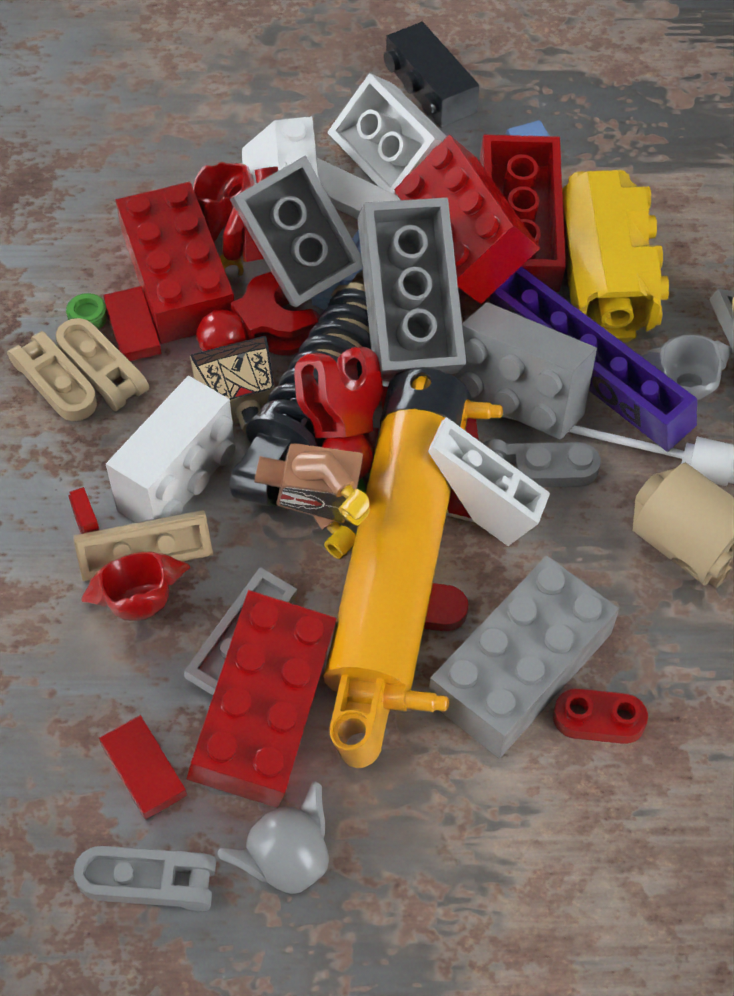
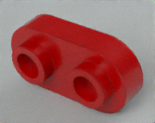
M575 688L563 692L557 698L553 711V721L556 728L563 735L570 738L629 744L638 740L644 733L648 722V711L640 699L630 694ZM573 705L582 706L586 713L576 714L570 707ZM626 710L633 718L623 719L617 712Z

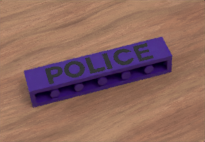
M520 267L489 296V301L493 305L596 347L597 351L589 391L666 452H669L697 426V398L523 267Z

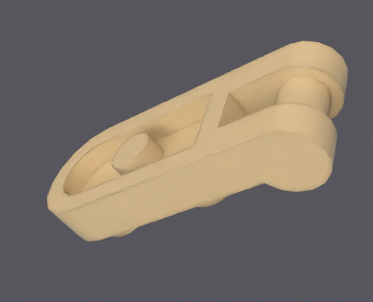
M76 318L65 321L58 327L56 331L58 348L103 396L105 402L113 411L116 412L125 406L126 400L134 394L140 396L149 390V384L144 375L91 322ZM121 376L125 381L116 386L112 381Z
M41 331L32 336V342L23 347L17 345L7 351L14 367L26 376L61 417L70 421H81L94 413L97 407V398L92 384L45 332Z

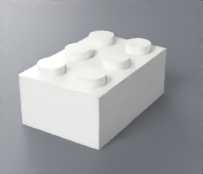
M189 375L106 463L116 509L119 513L135 523L181 515L184 505L194 494L199 495L206 488L210 476L220 465H226L235 452L236 446L230 399Z

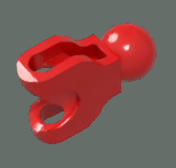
M267 272L254 277L249 282L245 295L231 302V311L213 310L202 317L197 328L196 338L200 349L207 351L266 336L269 352L276 355L290 356L299 352L301 344L308 338L310 330L314 325L318 323L320 315L313 309L299 311L283 309L284 306L290 303L273 273Z
M361 346L346 350L339 356L337 362L331 356L323 353L306 354L295 365L294 375L297 403L303 413L311 419L314 425L315 438H326L321 447L363 453L359 474L360 480L371 469L374 457L371 444L363 434L373 432V414L380 403L383 392L378 356L371 349ZM358 360L362 366V374L359 379L356 368ZM314 367H315V368L317 369V371H318V375H319V377H318V383H317L316 380L314 379V375H313Z

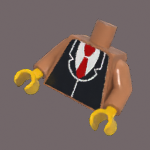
M290 444L285 461L259 456L254 482L279 487L277 505L313 515L322 530L327 528L332 535L325 541L324 546L334 558L341 559L354 546L356 537L350 528L340 525L338 522L344 523L345 519H347L353 525L358 526L370 512L368 496L357 489L363 453Z

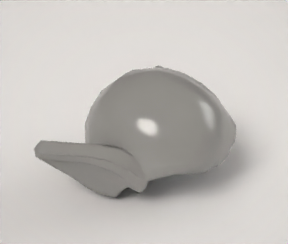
M681 335L670 339L661 348H654L639 355L698 400L718 388L721 371L726 367L727 360L732 353V348L720 341H713L701 335Z
M317 781L311 783L300 809L283 806L263 815L250 829L246 848H221L218 851L219 859L243 869L255 878L268 882L274 888L286 893L295 894L307 889L325 874L329 863L328 849L323 840L325 819L322 806V785Z

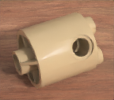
M685 462L677 468L658 474L655 473L645 482L635 499L632 531L703 585L710 583L717 588L732 570L729 564L734 557V497Z

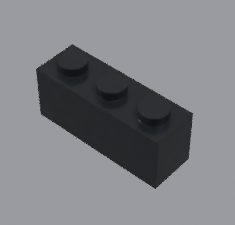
M423 21L386 35L384 62L387 69L397 75L403 82L405 90L409 94L414 95L422 105L424 112L428 116H432L440 127L477 113L480 85Z

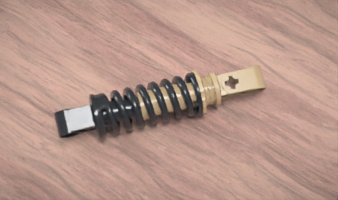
M363 269L355 275L349 284L339 285L331 294L332 298L328 303V307L321 313L318 323L314 325L310 330L308 338L301 344L299 352L291 360L288 370L280 377L278 386L269 394L267 403L249 421L246 427V434L251 445L242 460L234 467L230 478V491L234 498L270 507L278 506L279 487L254 482L259 456L285 461L290 444L321 447L326 438H315V433H313L314 425L311 419L303 413L297 403L294 375L295 365L301 357L310 353H323L331 356L337 362L339 356L348 349L360 346L371 349ZM358 360L356 368L359 379L362 374V366ZM314 367L313 375L314 379L318 383L319 375L317 369Z

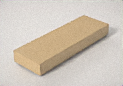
M205 510L74 535V544L82 581L91 580L103 566L111 561L139 552L163 553L180 561L213 556Z

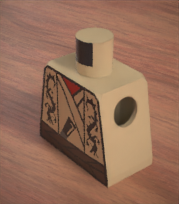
M266 336L190 355L194 379L230 399L233 424L240 423L244 434H246V427L249 421L267 403L269 394L274 389Z

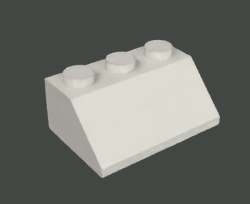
M371 73L365 78L327 132L380 188L395 195L397 194L394 189L447 137L393 83Z
M312 116L274 120L242 148L243 164L249 166L255 184L257 182L254 170L278 166V170H281L305 155L319 179Z

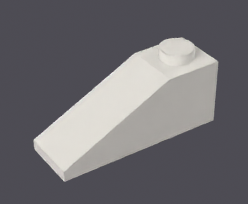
M446 417L441 422L428 452L473 521L509 546L539 524L550 493Z

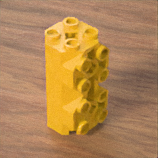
M624 170L575 172L568 178V184L562 187L565 260L571 303L621 342L628 343L637 338L636 331L645 326L647 332L656 325H661V300H667L669 297L668 276H661L663 265L662 246L650 245L649 239H655L657 235L656 216L649 215L651 188L650 186H637L630 180L629 174Z

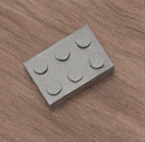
M306 155L230 199L291 306H299L363 268L362 257Z
M488 302L462 323L466 365L455 374V377L466 385L471 394V400L503 406L504 415L560 440L584 416L597 351L596 347Z

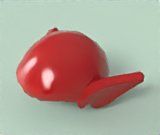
M219 162L217 165H205L201 168L194 181L193 190L214 242L227 224L234 207L230 199L255 185L250 168L245 164Z
M139 552L125 555L106 564L94 575L81 600L82 602L100 606L107 605L114 615L123 620H146L164 608L169 598V585H173L180 576L189 570L190 565L163 553Z

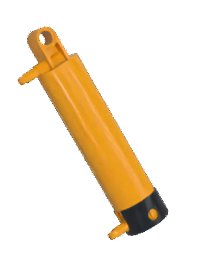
M425 367L407 369L397 373L389 382L380 419V433L366 489V495L370 502V512L357 528L325 667L324 682L331 690L337 693L330 724V737L342 760L348 766L354 768L369 766L378 758L389 710L406 712L409 709L434 712L435 710L446 711L449 708V698L447 696L411 690L452 488L428 450L441 422L446 417L465 430L467 418H501L503 416V406L491 404L490 402H471V394L463 382L455 376L437 369ZM357 733L365 734L359 743L354 745L346 744L352 735Z

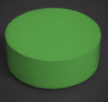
M84 293L77 295L69 301L66 307L68 320L76 318L85 319L91 322L98 330L105 325L108 318L106 304L96 294Z

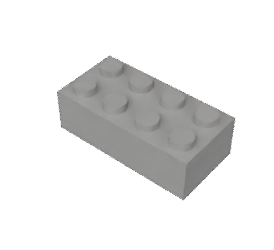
M448 198L364 203L357 220L371 350L378 356L382 380L392 379L401 371L421 367L441 370L448 374L458 373L466 365V355Z
M546 555L431 676L429 692L447 696L449 698V708L446 711L440 712L500 759L612 634L619 608Z

